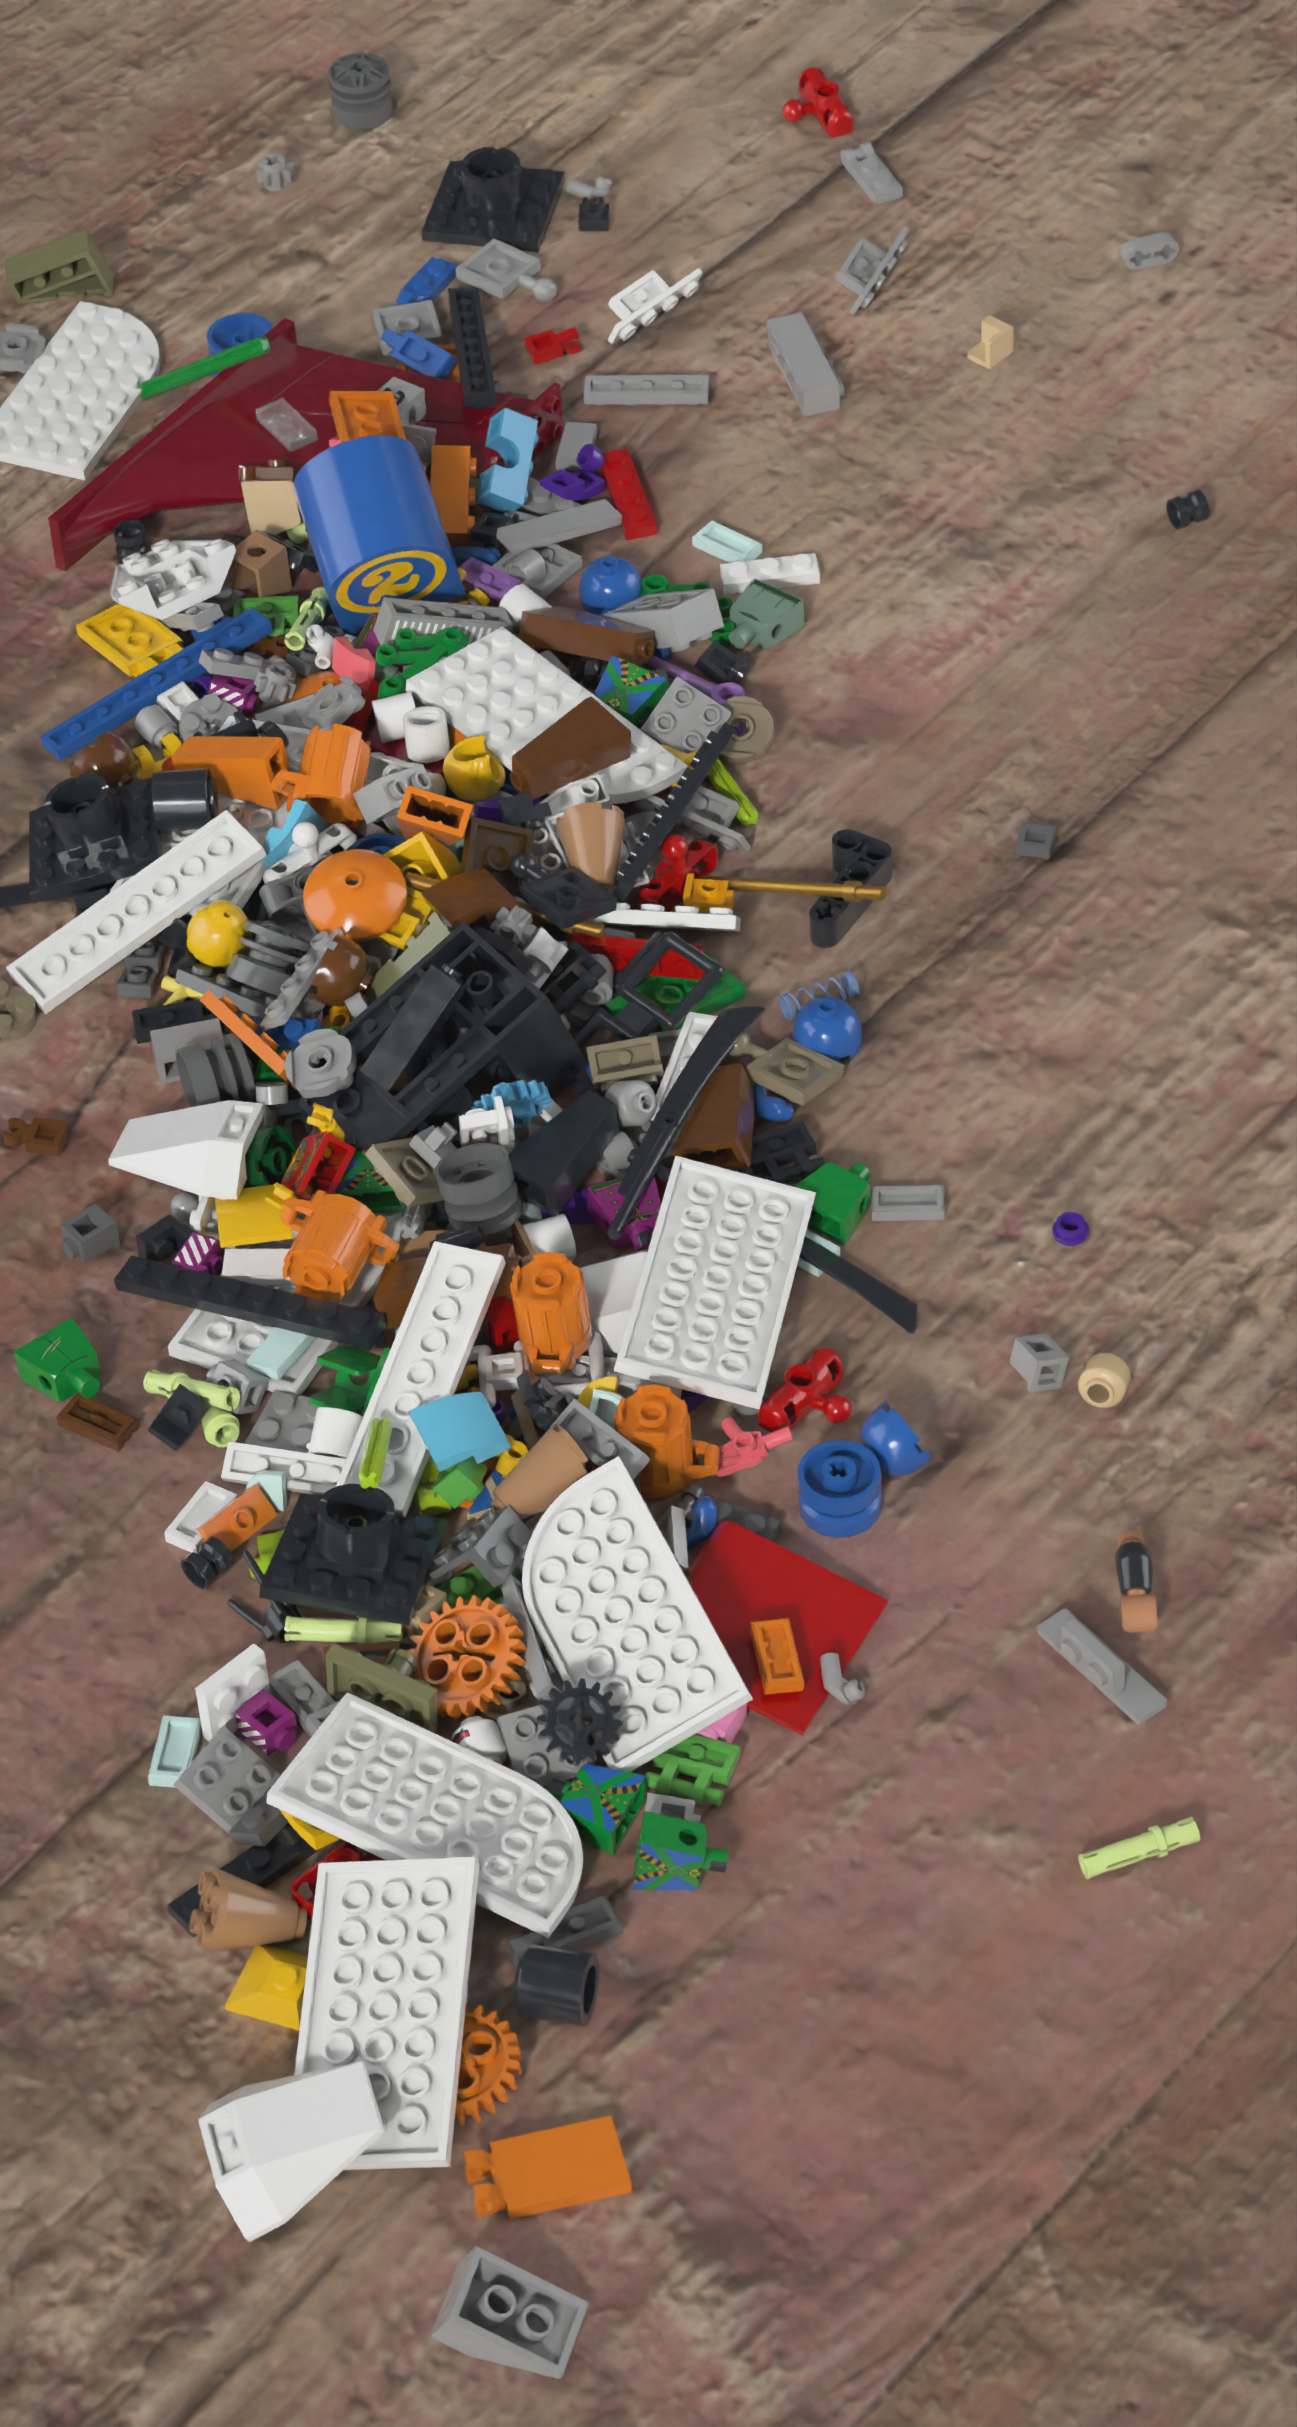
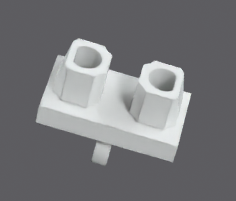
M542 927L538 928L522 950L533 964L524 976L538 989L541 988L568 951L564 945L554 940Z

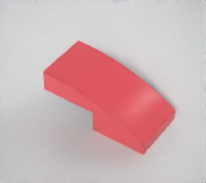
M334 637L331 668L341 678L350 677L355 683L360 684L371 678L374 680L376 661L369 650L355 649L347 637Z

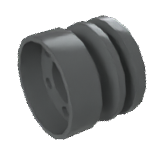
M352 53L340 57L332 63L329 68V81L332 93L333 118L336 122L346 128L361 130L371 129L388 121L393 114L389 64L385 59L370 53Z
M246 919L243 928L257 934L256 938L239 936L238 941L250 948L251 951L249 955L233 953L226 976L279 996L281 985L293 975V972L288 970L289 965L296 964L301 958L294 954L295 949L308 952L311 947L310 942L301 937L297 932L275 923Z
M235 1033L224 1035L225 1048L218 1037L211 1039V1056L207 1055L200 1043L176 1050L177 1068L190 1108L221 1102L220 1096L223 1095L226 1101H239L240 1095L243 1102H256L253 1067L246 1050Z
M475 1143L448 1153L436 1166V1180L441 1196L445 1199V1210L448 1214L452 1230L478 1223L486 1236L511 1226L520 1218L523 1212L521 1196L517 1183L514 1181V1173L508 1151L501 1145Z

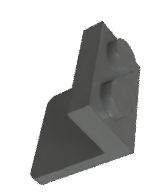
M509 1505L496 1513L490 1509L476 1520L474 1526L470 1527L467 1523L451 1536L450 1539L453 1541V1544L446 1546L435 1555L433 1561L436 1564L428 1574L434 1580L469 1559L495 1588L508 1578L524 1558L533 1533Z

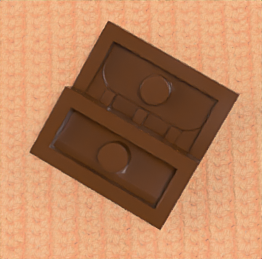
M486 869L468 871L452 876L421 893L425 902L452 930L456 929L463 921L470 925L481 916L491 924L496 920L495 916L502 907L509 911L515 905H518L517 900Z

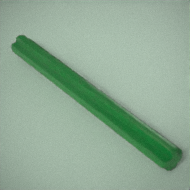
M265 336L252 339L141 382L138 385V389L143 390L141 397L146 399L269 353L271 346L268 344L269 339Z

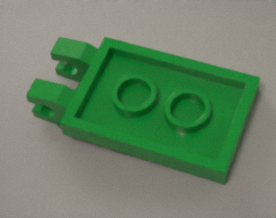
M705 952V955H706V956H708L709 958H711L712 960H714L715 962H717V961H716L715 959H713L707 952ZM724 968L723 976L690 1012L710 1015L745 998L746 987ZM650 975L643 978L634 989L668 1013H671L699 980ZM618 996L605 1003L604 1009L613 1017H616L629 1002ZM686 1017L673 1030H678L682 1028ZM658 1024L657 1027L651 1033L671 1030H668L661 1024Z

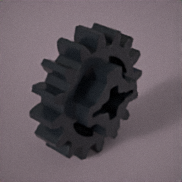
M580 1678L577 1687L573 1688L569 1680L563 1682L562 1693L554 1687L549 1691L552 1702L542 1700L539 1707L547 1713L536 1718V1723L545 1725V1729L539 1732L538 1738H549L550 1743L546 1751L550 1753L558 1749L560 1751L559 1762L562 1763L567 1756H572L574 1766H579L582 1757H586L590 1764H594L597 1761L596 1752L606 1757L610 1753L606 1743L617 1744L620 1737L612 1731L621 1729L623 1726V1721L614 1719V1715L620 1712L621 1706H610L608 1702L613 1696L611 1691L603 1696L598 1693L601 1683L596 1682L589 1689L586 1688L585 1678ZM573 1698L572 1707L567 1711L555 1712L556 1708L563 1701ZM589 1699L601 1708L603 1714L597 1713L589 1705ZM579 1708L582 1720L589 1722L583 1728L580 1736L576 1723L570 1722L576 1716ZM556 1731H562L570 1740V1745L562 1741ZM600 1732H604L598 1742L586 1747L587 1738L592 1733L600 1734Z

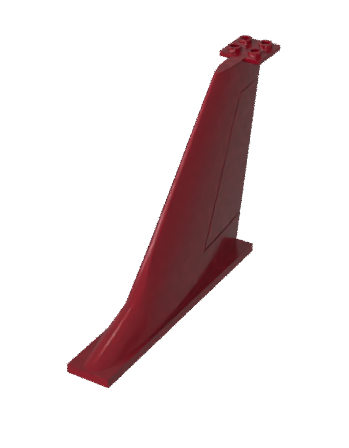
M284 318L264 335L269 339L268 344L271 346L269 353L222 370L48 517L56 568L66 572L109 534L113 533L114 527L121 521L129 519L140 521L160 511L244 503L242 486L239 480V466L268 465L267 459H287V464H294V484L295 477L301 468L313 457L331 448L329 440L338 435L329 403L330 391H378L393 377L423 388L426 415L414 425L437 429L435 445L470 446L471 458H477L476 477H470L471 479L479 478L481 473L494 464L505 467L502 456L497 451L485 446L490 418L504 408L538 421L536 430L538 442L533 449L531 461L540 456L546 448L562 436L564 423L560 384L554 382L535 400L496 391V406L474 409L470 406H464L461 383L297 345L295 322ZM430 467L429 470L426 472L429 483H431Z

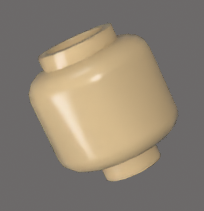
M1111 1353L1096 1354L1085 1363L1078 1380L1079 1393L1087 1403L1097 1408L1116 1406L1123 1399L1131 1380L1130 1369L1126 1362Z

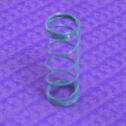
M850 971L842 973L840 984L835 979L828 978L825 988L819 983H814L811 994L808 990L800 988L797 992V999L790 993L780 995L779 1003L783 1015L789 1021L794 1020L796 1012L789 996L795 1000L800 1011L799 993L801 990L807 992L813 1000L814 986L819 985L825 992L826 997H830L828 994L829 980H833L839 986L844 1001L847 998L842 988V977L851 998L858 997L859 986L855 976Z

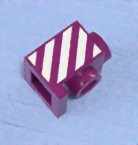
M217 675L210 681L208 694L216 695L220 700L230 703L237 710H240L243 715L247 712L254 714L260 701L259 695L255 691L257 686L254 685V680Z
M192 1232L172 1260V1265L219 1275L223 1266V1258L220 1254L224 1248L220 1247L218 1239Z
M262 1689L234 1711L238 1736L243 1740L247 1738L268 1756L277 1749L284 1752L294 1744L298 1734L295 1714L265 1689Z

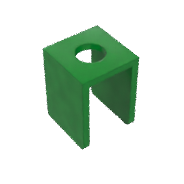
M346 1344L317 1356L316 1363L336 1369L337 1373L334 1385L310 1396L308 1403L319 1407L347 1410L356 1414L363 1411L372 1378L381 1356ZM367 1372L369 1373V1379L366 1384H358L352 1378V1375L360 1376Z

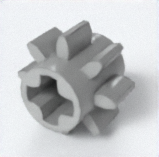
M269 154L263 158V161L258 162L259 168L256 169L257 181L264 182L265 188L268 190L280 191L286 188L287 183H292L291 176L294 175L292 162L286 163L285 157L282 155Z
M270 664L266 671L258 670L254 685L257 686L255 691L259 692V698L272 705L282 704L285 697L292 699L297 686L294 684L295 678L291 677L292 672L278 664Z
M517 905L509 911L502 907L495 916L496 920L490 926L492 930H495V934L514 942L516 945L519 944L522 948H525L537 929L536 926L532 925L531 914Z

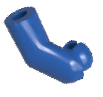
M759 1084L754 1085V1106L759 1117L772 1121H788L792 1117L794 1109L791 1103L785 1102L782 1098L771 1097L768 1089Z
M702 1496L695 1502L691 1526L686 1529L687 1551L709 1538L716 1528L717 1506L710 1497Z

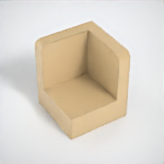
M988 315L981 321V342L967 352V358L988 369L993 368L1013 352V326Z

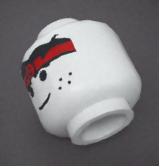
M479 1716L467 1718L452 1736V1742L500 1765L508 1757L499 1725L493 1720L482 1719Z

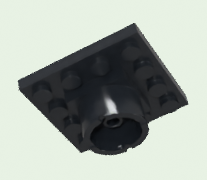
M495 147L479 148L468 153L463 161H450L422 228V241L484 247L491 240L496 239L521 251L539 252L565 184V172L552 169L524 168L520 165V159L516 153L501 147L500 149H495Z
M96 774L79 775L76 779L71 777L60 782L50 790L44 802L45 806L29 812V894L33 903L134 876L162 856V833L158 831L153 809L152 777L138 779L130 784L115 788H109L106 780Z
M360 1484L336 1486L325 1492L323 1496L300 1493L260 1584V1598L410 1626L430 1575L428 1573L435 1564L433 1558L440 1551L448 1532V1520L407 1512L405 1518L400 1517L399 1513L395 1512L392 1498L386 1492L370 1486L364 1489Z

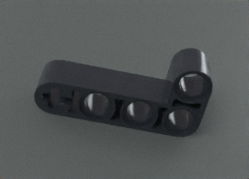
M845 829L836 832L832 837V865L839 875L832 883L844 884L845 881H859L863 885L886 887L892 878V850L890 845L855 830ZM820 896L809 911L810 941L813 945L820 948H830L837 945L874 900L862 899L860 902H847L843 898Z

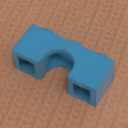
M507 408L502 409L490 418L485 446L497 451L502 456L505 468L494 464L480 474L475 503L502 514L516 511L524 506L528 498V490H526L527 481L533 470L532 452L538 442V434L536 433L537 420Z

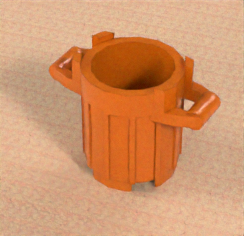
M333 724L332 730L319 731L320 727L317 725L310 730L309 736L306 737L299 773L288 772L282 769L271 781L270 786L274 791L288 796L287 812H290L295 799L305 801L329 826L335 823H342L353 831L358 828L359 820L364 821L353 793L365 787L371 757V742L367 741L365 743L361 739L362 732L349 726Z
M321 1190L316 1191L310 1201L289 1197L285 1200L281 1221L297 1231L298 1235L284 1258L283 1262L285 1264L282 1269L284 1280L289 1276L297 1287L294 1293L325 1301L337 1299L340 1302L353 1287L365 1262L385 1267L386 1263L396 1261L400 1246L397 1241L384 1234L388 1226L386 1218L379 1214L376 1217L363 1203L341 1194L324 1195L326 1192ZM297 1211L306 1214L304 1220L296 1217ZM380 1246L384 1247L383 1254L378 1252Z
M554 1252L539 1253L533 1255L534 1260H531L530 1263L524 1265L521 1269L519 1265L516 1267L512 1276V1282L510 1283L521 1348L529 1357L533 1374L561 1375L563 1371L573 1369L576 1359L589 1348L593 1337L591 1317L581 1269L579 1270L578 1266L576 1267L564 1254Z
M656 1384L637 1387V1392L625 1400L623 1397L620 1399L617 1413L614 1414L615 1431L651 1459L637 1475L640 1480L642 1497L650 1499L666 1498L684 1490L688 1484L696 1485L697 1479L717 1474L720 1448L717 1445L691 1438V1422L687 1404L684 1399L681 1400L676 1394L672 1393L671 1388ZM698 1454H704L703 1466L698 1463ZM590 1461L591 1470L594 1471L597 1468H599L596 1464Z

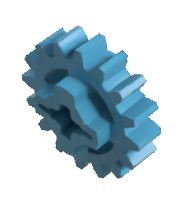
M520 1080L513 1083L503 1082L493 1087L491 1094L480 1096L481 1100L474 1102L475 1107H472V1110L478 1108L485 1109L486 1111L494 1110V1097L501 1096L503 1106L511 1107L514 1127L521 1128L531 1123V1117L542 1115V1110L549 1109V1103L552 1101L544 1082L537 1083L536 1080H532L527 1083L526 1080Z

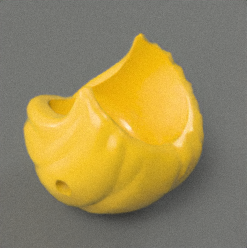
M485 735L472 736L458 742L444 758L443 773L446 783L451 791L460 799L470 802L487 800L496 795L505 783V770L500 761L485 747Z
M216 900L210 905L200 908L192 916L187 927L186 945L188 950L200 962L211 967L229 965L233 953L244 954L248 948L238 941L240 935L252 938V932L243 928L245 920L248 918L241 908L226 900Z

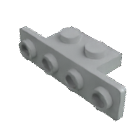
M903 227L887 253L863 237L860 238L834 278L846 288L859 295L849 313L854 315L860 306L866 309L875 295L870 290L873 289L877 292L886 278L882 271L886 274L889 273L897 261L893 254L899 257L908 244L904 237L909 228Z
M702 786L698 788L674 825L675 827H680L683 824L690 827V831L702 839L707 840L709 836L717 839V842L722 847L732 852L739 849L748 853L751 847L742 834L728 828L740 808L739 804ZM654 795L636 800L635 807L642 812L655 810L656 813L662 804L666 807H669V805L664 803L665 800Z
M340 928L328 933L322 931L312 938L310 949L306 955L296 962L295 972L281 985L280 995L266 1008V1016L259 1025L263 1031L281 1026L289 1018L317 1019L325 1004L311 999L309 993L317 992L318 987L312 985L314 977L326 950L331 949L334 951L338 943L332 941L337 934L344 935Z
M1062 1609L1037 1626V1633L1136 1724H1142L1166 1708L1167 1699L1069 1610Z

